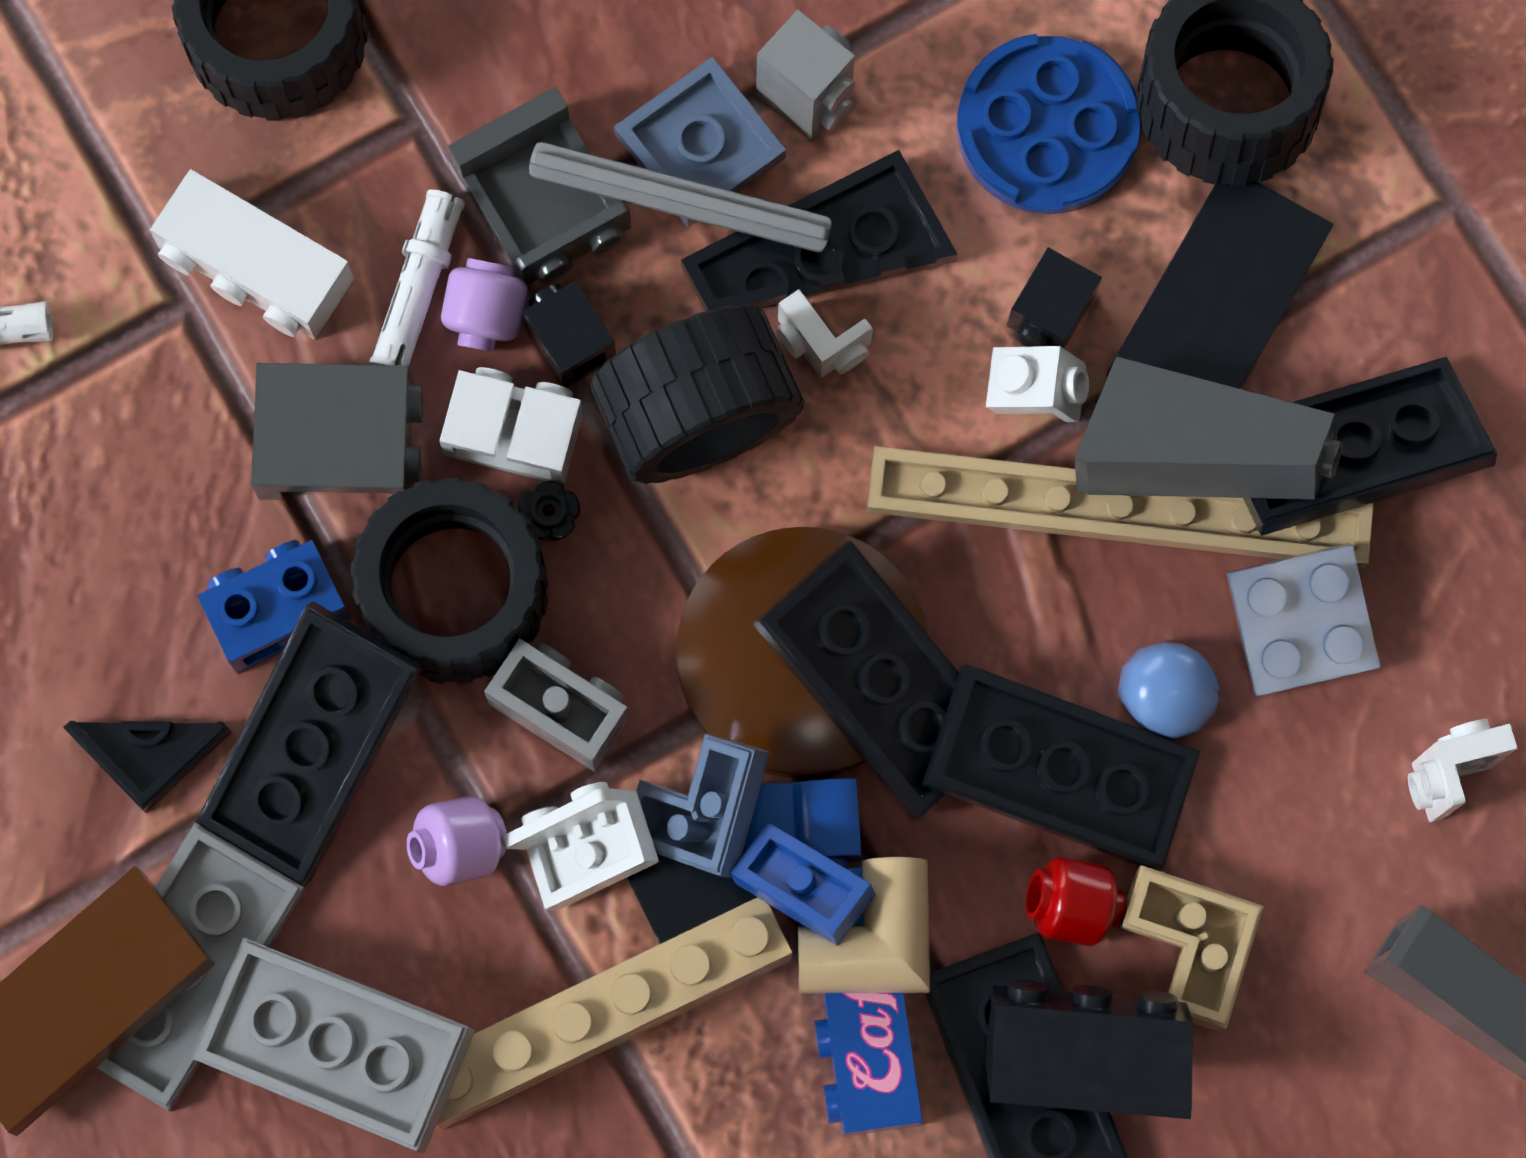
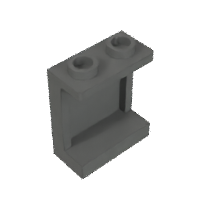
M556 86L448 145L454 169L511 265L516 267L517 275L525 282L526 286L537 280L541 284H546L558 279L571 269V261L591 250L594 254H600L612 249L626 237L625 231L631 228L630 210L624 200L619 201L539 180L529 174L532 152L536 144L540 142L590 154L569 118L568 106Z
M257 363L251 486L258 499L284 500V492L395 494L399 490L402 492L409 489V483L420 482L421 448L420 446H411V423H422L423 386L413 385L408 365Z

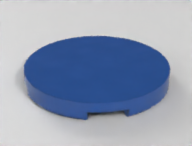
M1037 34L1025 35L1008 41L994 49L982 59L969 76L964 86L957 113L956 127L959 148L974 178L985 190L1000 201L1014 208L1032 213L1061 214L1072 212L1089 206L1103 198L1114 189L1128 171L1133 161L1140 135V117L1137 112L1138 97L1122 67L1110 55L1094 44L1085 40L1079 42L1063 37H1037Z

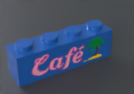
M862 867L847 869L862 878ZM863 913L853 926H863ZM822 993L826 1019L814 1020L819 1059H832L835 1083L823 1085L828 1123L840 1122L842 1137L920 1126L922 1116L904 994Z

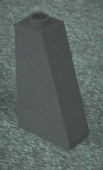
M1116 356L1074 458L1077 492L1088 495L1315 499L1323 476L1332 479L1337 471L1343 442L1334 440L1335 414Z
M1423 905L1418 906L1398 919L1364 973L1526 1081V982Z

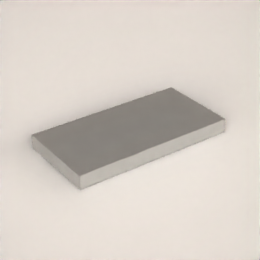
M194 823L160 878L156 889L215 962V965L96 1067L170 1112L201 1063L192 1059L243 937L271 948L306 891L300 884Z
M243 937L192 1059L425 1154L475 1030Z

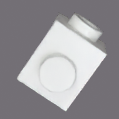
M799 289L779 302L778 321L780 325L775 329L780 340L794 358L797 359L803 354L820 378L834 369L839 374H844L868 356L869 351L866 347L871 344L873 328L866 319L861 320L835 338Z
M1061 346L993 347L986 408L996 414L1052 413L1065 422H1079L1082 403L1086 401L1089 393V377L1086 365L1082 360Z

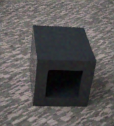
M1047 247L1011 308L1007 327L1015 331L1014 337L1026 347L1061 346L1065 349L1095 298L1102 277Z
M576 280L563 288L560 284H553L544 288L529 300L528 304L530 307L522 311L527 332L561 386L565 388L600 369L608 359L616 355L615 341Z

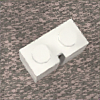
M479 367L476 369L475 374L459 370L439 440L444 456L543 481H557L564 486L583 418L581 400L572 398L573 392L553 383L538 382L535 389L530 387L522 389L514 387V383H512L513 378L499 370Z

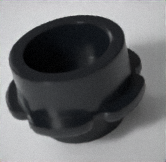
M547 480L539 482L536 485V489L533 491L527 490L519 500L518 511L525 514L531 523L533 534L535 537H538V540L558 541L567 537L574 530V520L580 514V504L576 495L572 491H565L564 486L560 482ZM548 505L553 506L555 513L552 516L544 515V507Z

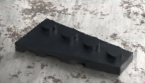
M897 150L788 205L828 216L831 219L828 242L822 252H814L736 231L681 259V268L704 310L711 311L724 306H737L740 304H749L757 307L769 306L781 302L798 289L807 297L956 262L958 254L900 150Z

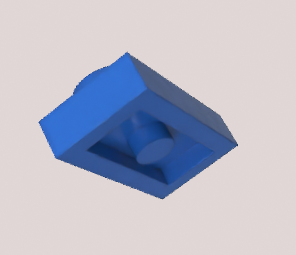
M769 822L730 871L735 884L837 946L876 895L871 883Z

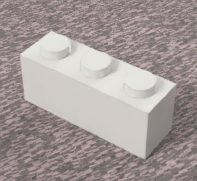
M192 169L188 171L150 228L159 249H161L158 256L166 264L185 275H190L192 270L195 269L213 280L210 287L220 296L238 306H242L245 300H248L266 311L262 316L266 322L291 337H294L300 331L315 340L354 280L347 260Z

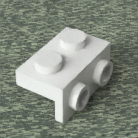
M1480 719L1458 725L1450 729L1451 735L1438 739V742L1434 743L1412 762L1414 772L1408 773V786L1411 798L1417 810L1425 809L1430 823L1443 820L1465 803V796L1459 777L1491 769L1518 749L1510 724L1490 729L1488 719Z
M597 782L580 787L571 793L572 802L560 808L551 806L532 811L521 818L523 826L503 836L506 849L527 850L545 909H562L659 862L636 790L611 789L607 782Z

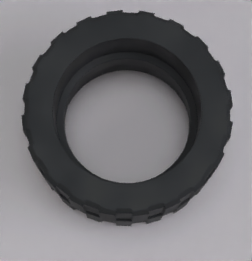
M174 0L172 5L173 20L178 29V36L197 79L205 89H208L213 94L215 100L225 107L229 106L237 110L239 114L253 118V116L266 118V121H281V118L289 117L296 119L309 115V112L319 107L324 108L334 101L333 98L347 89L353 81V75L357 68L361 67L365 57L364 46L368 42V26L362 0H327L328 15L315 38L299 51L274 60L243 58L229 52L220 45L214 28L218 14L227 0Z
M1169 0L1162 8L1159 18L1154 20L1149 31L1137 90L1139 92L1137 112L1142 120V130L1147 141H1151L1156 148L1155 152L1165 162L1168 161L1177 168L1176 170L1188 177L1191 175L1203 180L1204 183L1213 185L1220 183L1231 184V186H1246V183L1258 181L1260 183L1273 178V175L1282 170L1286 171L1294 165L1298 156L1306 152L1312 142L1314 132L1317 131L1333 73L1334 58L1331 57L1330 52L1332 44L1328 32L1324 31L1321 25L1322 20L1316 12L1310 10L1303 3V0ZM1216 50L1240 51L1253 55L1270 65L1284 81L1290 96L1280 104L1261 112L1247 114L1230 113L1211 107L1193 95L1181 80L1177 70L1191 58L1206 52Z
M749 304L730 305L701 312L644 336L637 342L622 349L614 357L608 359L596 371L590 384L592 393L629 478L641 484H656L673 479L676 480L729 461L780 433L786 426L796 420L805 402L765 312L760 307Z
M443 477V480L430 482L425 480L414 483L413 487L402 492L399 490L387 498L388 501L379 510L375 509L368 518V524L363 533H359L354 546L356 552L354 562H351L350 576L354 583V591L352 592L356 606L370 635L422 664L423 668L419 675L428 678L430 682L442 684L444 682H458V684L471 683L474 679L484 676L488 678L495 675L519 638L528 644L530 641H534L540 630L539 624L542 616L546 614L548 603L546 587H548L547 572L538 537L534 536L531 523L523 512L520 513L513 506V502L501 492L498 494L488 489L487 485L476 481L471 483L460 481L458 478ZM455 528L476 531L491 538L504 553L509 564L511 578L508 598L493 619L477 630L451 637L422 633L405 621L395 606L391 581L392 573L398 560L413 543L430 533Z

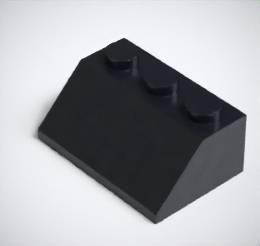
M1027 979L1011 980L1008 982V987L993 985L985 1056L990 1102L1191 1119L1193 1021L1187 1002H1179L1177 996L1162 991H1143L1139 993L1138 998L1112 996L1113 992L1111 990L1095 985H1079L1074 987L1073 992L1047 990V986L1041 982Z

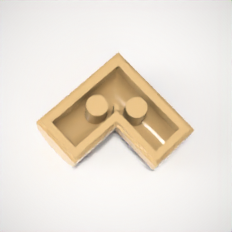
M913 857L867 859L862 863V879L871 883L876 895L863 911V926H852L838 946L807 927H798L799 994L930 992L928 861Z
M1141 865L1131 884L1120 928L1181 948L1168 993L1177 996L1179 1002H1187L1193 1024L1215 1030L1227 1029L1264 906Z

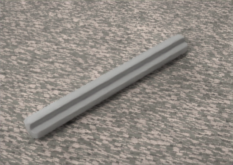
M545 142L536 144L530 159L529 174L539 180L620 201L624 200L627 203L814 252H822L828 242L831 219L821 214Z

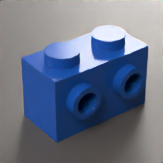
M298 540L283 543L270 550L264 556L267 562L246 572H243L242 568H233L220 573L207 583L208 590L197 595L229 664L237 674L282 653L305 606L313 601L346 621L351 619L313 540L302 545Z

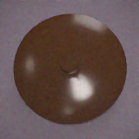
M815 527L782 528L753 536L737 544L718 558L701 576L685 604L680 619L676 650L678 675L681 689L693 717L707 735L742 742L769 751L770 755L765 773L774 776L795 779L822 778L851 770L866 761L752 623L838 546L845 541L851 540L928 634L920 604L911 586L898 569L882 554L866 543L833 530Z

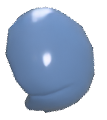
M1160 641L1137 649L1122 666L1118 698L1140 729L1175 740L1199 732L1215 715L1219 703L1218 692L1220 687L1217 676L1207 659L1197 650L1180 643Z

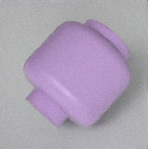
M467 258L466 267L454 268L450 272L441 312V322L447 329L459 333L457 345L494 352L496 340L510 341L518 336L523 317L522 311H524L527 286L524 281L515 277L516 267Z
M465 796L429 804L421 809L414 821L413 831L407 836V852L413 866L417 869H422L424 875L431 882L441 886H450L481 879L493 873L500 861V857L505 854L506 846L503 836L507 832L503 819L494 808H490L479 798Z

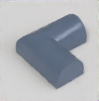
M705 734L688 795L649 781L639 780L636 792L656 853L718 876L732 877L730 871L742 857L770 752L742 742Z

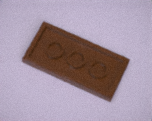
M136 866L132 867L0 982V1122L8 1133L15 1136L21 1134L215 965V962L145 873Z

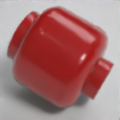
M1056 857L1048 862L1043 870L1037 869L1032 874L1026 892L1025 911L1027 917L1034 920L1035 927L1041 936L1051 940L1090 947L1101 942L1110 928L1117 929L1125 912V895L1122 891L1117 890L1116 879L1108 867L1085 861Z

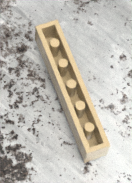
M757 897L475 1033L437 1125L445 1129L791 961L792 951L769 904Z

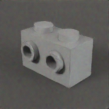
M797 9L757 53L756 96L810 141L824 127L830 132L841 124L853 107V102L849 100L855 86L853 81L855 55L851 53L853 50L851 44L835 28L829 25L821 28Z
M519 638L484 691L488 704L595 772L629 721L628 707L621 703L625 696L598 677L593 676L588 682L570 671L568 668L572 663L550 646L540 642L534 648Z

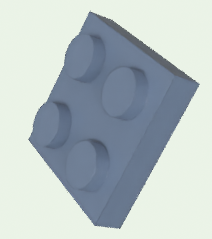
M713 56L614 126L616 137L641 168L736 193L786 158L785 147ZM679 216L687 228L697 222L696 220Z
M1348 543L1226 572L1255 696L1380 668L1352 544Z

